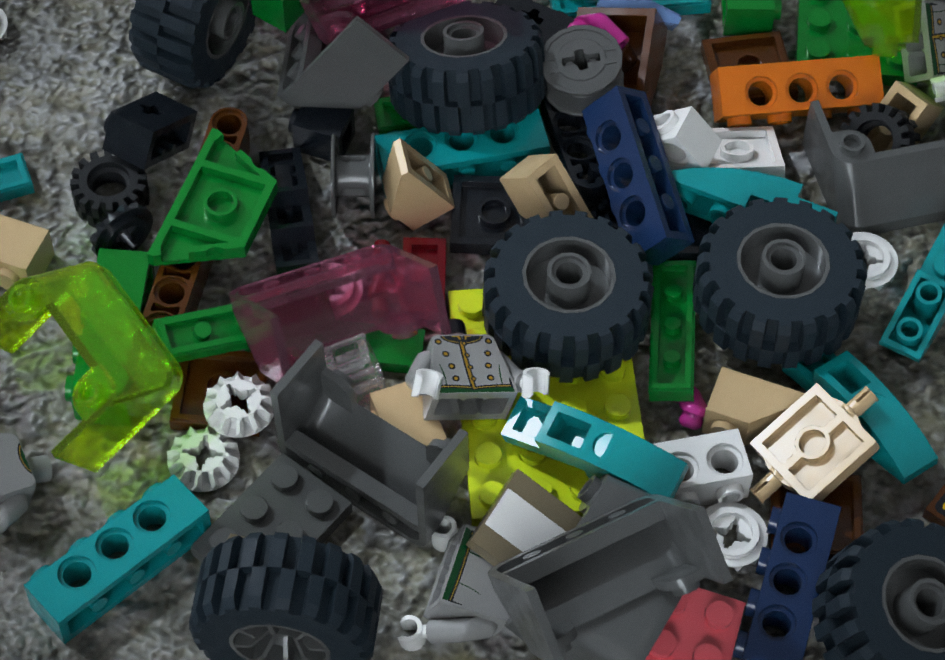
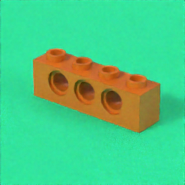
M880 55L717 67L709 75L714 123L727 122V128L752 126V120L767 119L768 125L788 124L792 122V117L808 116L810 102L819 100L826 119L831 120L833 119L832 114L847 113L848 116L852 111L860 112V106L865 104L872 106V103H880L884 98ZM830 81H837L843 86L845 90L844 99L835 98L829 90ZM790 84H797L804 90V102H797L791 98L789 94ZM750 87L759 88L764 93L765 104L763 106L756 105L750 100L748 95Z

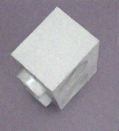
M693 106L677 110H667L661 114L653 115L671 171L687 168H706L709 166L722 140Z
M738 428L654 443L657 447L686 462L689 466L684 477L687 481L681 483L674 499L705 506L721 502L737 503L743 498H748L753 472ZM723 468L730 471L731 473L724 474L716 471L715 469Z

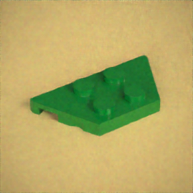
M212 128L147 253L149 265L161 266L246 257L278 192L277 180L264 169L256 167L252 162V158L241 149L235 151L224 141L223 133L218 129Z

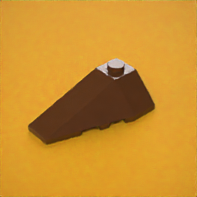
M578 7L576 17L586 14L603 13L629 37L628 43L621 49L624 87L646 92L651 108L663 64L668 30L657 9Z

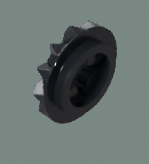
M137 201L129 206L125 204L119 205L117 211L112 214L107 212V218L103 222L96 224L97 231L90 237L93 245L91 250L96 256H98L99 248L136 251L144 243L153 225L151 212Z

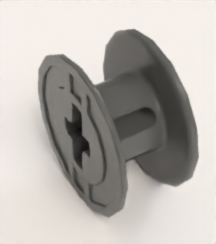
M574 25L558 31L547 40L544 46L545 62H543V76L546 81L545 95L548 102L559 112L573 117H583L582 110L616 85L624 87L622 50L617 40L606 30L592 25Z
M332 133L330 170L332 218H336L338 197H370L371 218H375V133L371 134L369 155L338 154L337 136L335 133Z

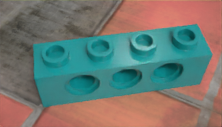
M538 107L532 114H527L525 119L517 124L512 122L505 129L499 131L494 129L487 130L485 134L480 135L462 133L461 136H450L448 132L435 134L428 132L425 127H422L420 129L391 131L387 134L375 136L376 165L385 198L386 194L382 179L392 144L399 138L446 173L450 189H453L454 174L503 176L528 155L550 154L549 140Z
M175 474L162 483L153 484L144 492L142 498L126 510H118L112 514L105 525L91 536L78 539L71 545L64 556L51 565L40 567L33 573L30 580L24 584L31 608L57 637L66 644L188 552L192 544L211 526L209 510ZM150 525H163L155 531L145 530ZM115 552L126 553L124 556L117 559L108 558L112 553ZM80 579L89 580L81 587L70 586L73 582Z

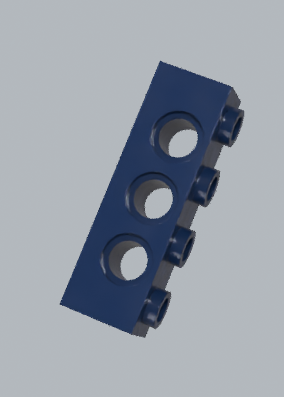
M616 85L583 109L582 114L586 123L588 138L592 142L599 164V173L604 180L611 202V211L616 217L618 227H622L632 235V244L637 242L641 245L647 255L646 261L650 265L658 266L694 243L695 240L646 92Z
M790 492L786 493L782 508L773 506L766 533L775 535L771 549L762 546L755 574L764 576L761 589L751 588L744 615L753 617L749 632L739 631L733 658L740 660H803L814 618L812 615V600L819 596L815 586L819 575L826 570L841 511L840 506ZM798 543L805 548L806 552L794 553L785 544ZM779 584L788 585L793 588L795 594H782L775 586ZM766 626H776L784 632L785 636L772 637L763 628Z

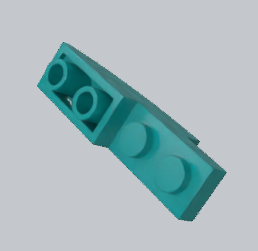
M706 167L672 170L685 213L708 220L711 223H714L717 218L722 216L725 218L726 212L738 205L746 208L749 201L763 198L764 202H773L775 197L788 198L787 202L799 204L800 200L811 203L812 209L819 212L824 209L835 216V223L837 220V211L801 198L804 184L782 177L734 168Z
M945 224L922 267L915 273L879 341V345L918 363L945 322Z
M845 351L838 356L834 353L826 356L823 353L821 361L806 365L804 361L798 362L797 368L782 369L786 375L806 391L818 383L831 397L841 400L845 404L857 395L864 386H867L879 399L878 402H875L858 417L862 427L880 446V449L871 458L902 484H906L937 464L938 457L913 418L889 389L849 351Z
M520 396L500 433L505 442L582 469L588 478L594 475L600 478L605 474H609L649 494H659L674 498L689 469L686 462L618 426L557 401H554L553 405L550 406Z

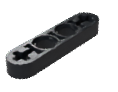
M545 95L541 101V111L555 153L558 155L583 201L588 204L604 199L607 189L599 173V164L592 142L587 135L584 117H573L559 112L548 102ZM572 126L578 128L579 130L565 131L560 129L559 127ZM583 153L586 154L588 157L574 158L571 157L569 154ZM588 174V182L586 179H582L583 175Z

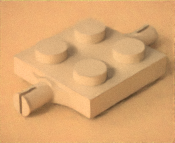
M816 383L750 442L754 451L765 461L770 471L749 489L752 494L763 504L766 499L783 486L797 495L822 501L880 449L877 441L862 427L861 421L858 418L875 402L879 401L877 396L867 386H864L857 395L845 404L843 401L831 397Z

